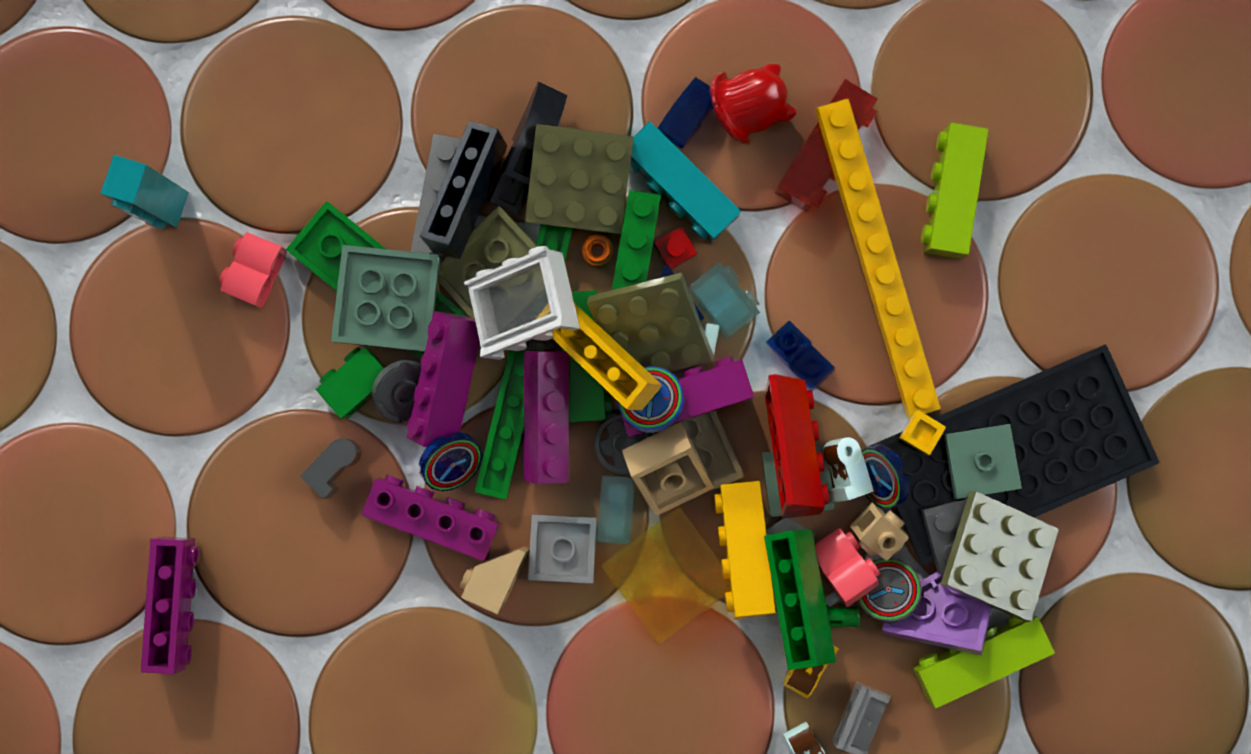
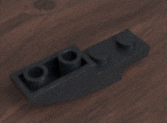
M539 81L537 82L512 138L514 142L488 198L489 202L519 214L529 191L536 124L558 127L568 95Z

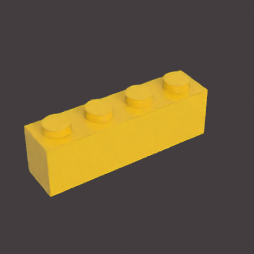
M574 303L580 329L576 331L556 329L552 331L554 336L552 339L623 407L628 410L642 411L663 385ZM549 304L538 318L551 314Z
M760 481L720 485V494H714L716 514H722L723 526L718 527L719 545L726 546L727 559H721L723 579L730 580L731 592H725L727 612H733L734 620L774 616L776 612L764 539L766 529Z

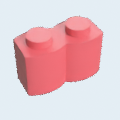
M246 232L243 238L240 237L233 247V255L235 256L233 263L230 267H226L220 276L219 283L222 285L220 291L262 309L270 295L274 280L282 268L287 254L286 249Z
M838 528L817 542L815 549L820 572L843 604L848 607L879 586L876 576L880 572L870 558L863 560L857 550L861 547L851 532L844 534Z

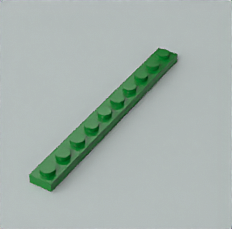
M540 224L536 245L538 247L546 246L550 250L563 253L565 262L574 228ZM547 293L516 323L515 328L539 317L549 304ZM531 339L526 341V349L520 351L509 350L476 483V493L505 500L508 498L524 432V351H544L546 340Z

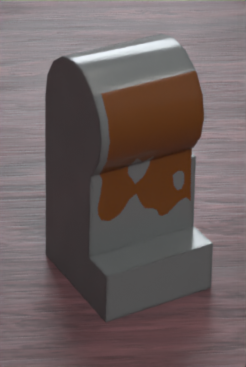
M341 438L333 441L300 477L323 499L330 498L338 490L332 482L346 467L353 466L360 459L361 450L359 445L350 439Z

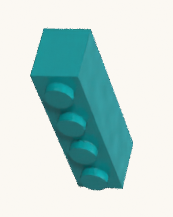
M650 121L634 136L630 170L634 174L639 171L647 179L645 184L654 194H662L670 201L668 204L670 210L680 219L685 216L693 224L690 228L702 241L708 239L713 243L739 217L741 210Z
M113 155L100 194L112 200L111 206L123 210L122 212L132 215L138 220L144 221L147 225L164 230L166 225L177 228L189 192L146 164Z

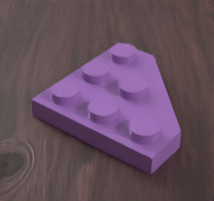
M936 571L920 581L922 586L921 602L912 616L905 621L894 624L883 623V635L982 656L992 607L941 586L944 574H938Z

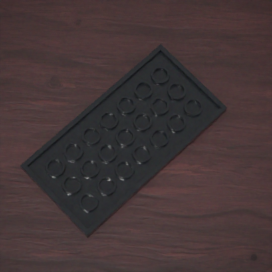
M1106 344L932 418L946 426L943 434L1010 424L1022 489L985 494V496L1032 517H1037L1160 463ZM901 431L869 445L868 448L882 454L891 463L897 474L900 495L894 507L899 518L905 523L903 525L904 530L909 537L919 564L923 566L933 562L934 557L921 510L966 498H954L943 434L931 454L926 455L899 439L903 432ZM875 461L882 479L892 487L889 473L882 464L881 468H879L880 463Z

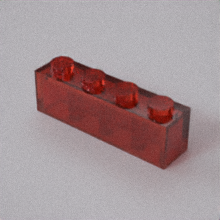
M845 79L830 104L849 99L857 129L859 130L861 125L868 128L878 112L873 109L878 98ZM819 122L775 191V194L806 213L812 205L817 208L819 207L828 192L823 189L827 180L830 178L835 181Z

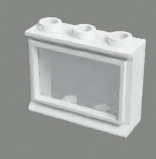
M546 246L530 249L528 251L529 254L524 257L504 260L502 266L496 269L481 270L476 273V277L464 282L469 289L481 345L480 357L501 360L505 358L503 350H524L527 348L526 341L531 339L550 340L554 337L552 331L561 328L572 331L580 329L563 253L550 250Z

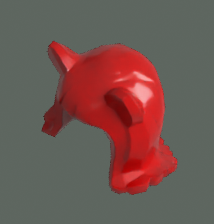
M767 64L760 69L745 70L732 79H728L726 72L717 74L713 78L709 91L715 115L724 130L736 141L749 144L751 142L748 138L750 133L764 131L775 122L788 121L797 114L796 109L786 103L787 88L780 77V65Z

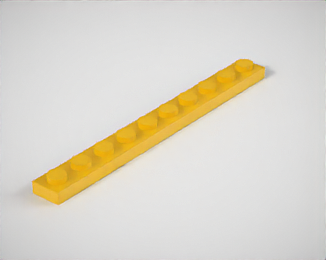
M849 99L818 107L815 109L906 417L911 419L916 410L924 414L941 409Z

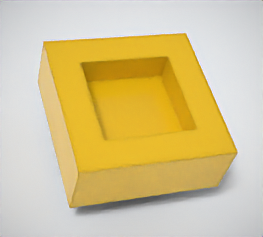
M916 410L899 439L922 453L930 455L946 426Z

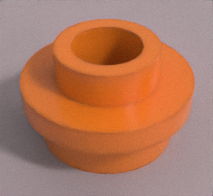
M591 235L582 245V256L592 266H603L613 256L612 242L604 235ZM594 246H601L604 249L601 256H594L591 251Z

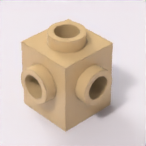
M872 502L850 525L860 539L859 545L872 557L877 553L886 561L893 554L899 552L904 543L909 539L908 535L901 528L905 523L891 510L886 514Z

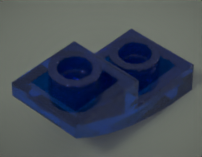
M697 77L682 92L658 126V129L681 149L700 129L702 121L714 108L709 91L710 86Z
M790 320L766 341V344L798 379L805 380L806 387L812 390V392L835 371V367L812 346V342Z

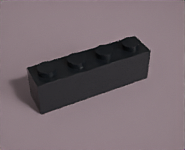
M471 121L468 122L420 234L421 239L431 251L461 259L508 147L497 128Z

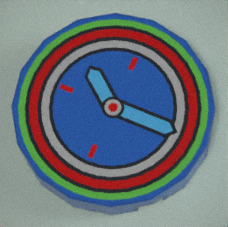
M655 366L644 367L663 386L642 411L628 410L619 402L618 408L625 421L636 430L647 433L663 431L677 420L682 413L685 403L683 389L676 376L668 370Z

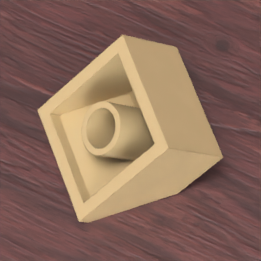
M681 422L622 450L630 475L655 516L714 488Z
M524 546L484 561L474 568L471 567L470 570L467 569L459 588L464 589L461 598L498 614L505 606L530 549Z

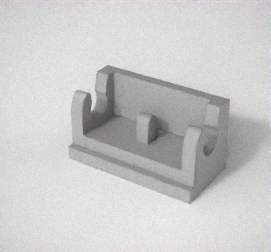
M856 681L832 739L835 747L851 754H868V749L891 696Z

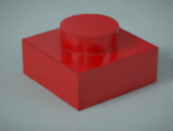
M682 226L654 241V245L669 271L697 256V252Z

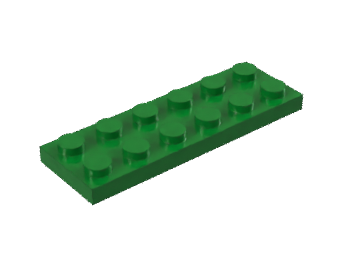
M326 201L286 248V251L337 291L342 245L386 248ZM437 290L436 312L470 317ZM410 351L420 360L423 354L425 353L418 351Z

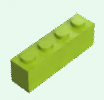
M950 122L943 131L939 132L936 141V150L940 151L939 161L934 163L931 172V181L935 182L934 192L929 194L926 203V212L930 213L929 223L924 225L921 234V243L925 244L924 253L955 259H963L969 255L989 129Z
M1033 615L1032 622H1024L1010 616L1007 618L1008 624L996 628L995 625L989 626L982 656L949 649V651L938 656L937 653H931L918 660L919 665L912 667L928 703L936 709L1055 654L1039 618Z

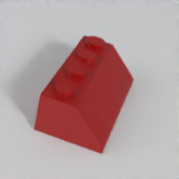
M777 374L769 375L764 396L782 519L822 514L825 508L824 504H829L827 485H821L819 472H824L822 453H816L815 441L819 440L817 421H811L810 410L814 409L812 390H807L805 380Z

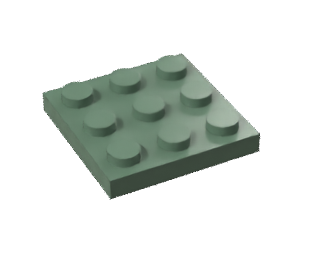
M342 245L331 342L425 352L428 340V326L432 321L433 311H435L441 256L437 254Z

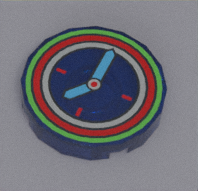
M454 432L452 433L454 436L447 438L443 435L426 447L419 460V466L421 467L419 473L425 484L431 489L437 491L454 490L467 483L476 474L481 465L483 455L481 447L469 434Z
M884 445L869 446L861 452L864 456L874 491L865 494L866 497L883 509H892L905 502L909 495L910 481L908 474L904 476L901 469L904 466L902 460L893 450Z

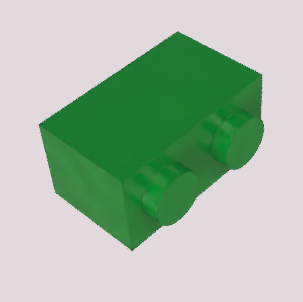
M365 346L361 350L357 347L348 353L344 358L346 363L337 371L331 369L319 380L321 385L315 389L341 419L348 420L372 399L373 383L378 374L386 368L372 350Z

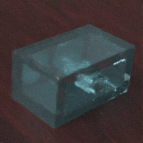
M719 262L693 282L688 290L716 325H720V331L729 339L759 315L760 311L757 307L760 304L749 290L744 293L737 284L740 279L729 265L724 268Z
M602 476L597 542L630 544L635 483L632 478Z

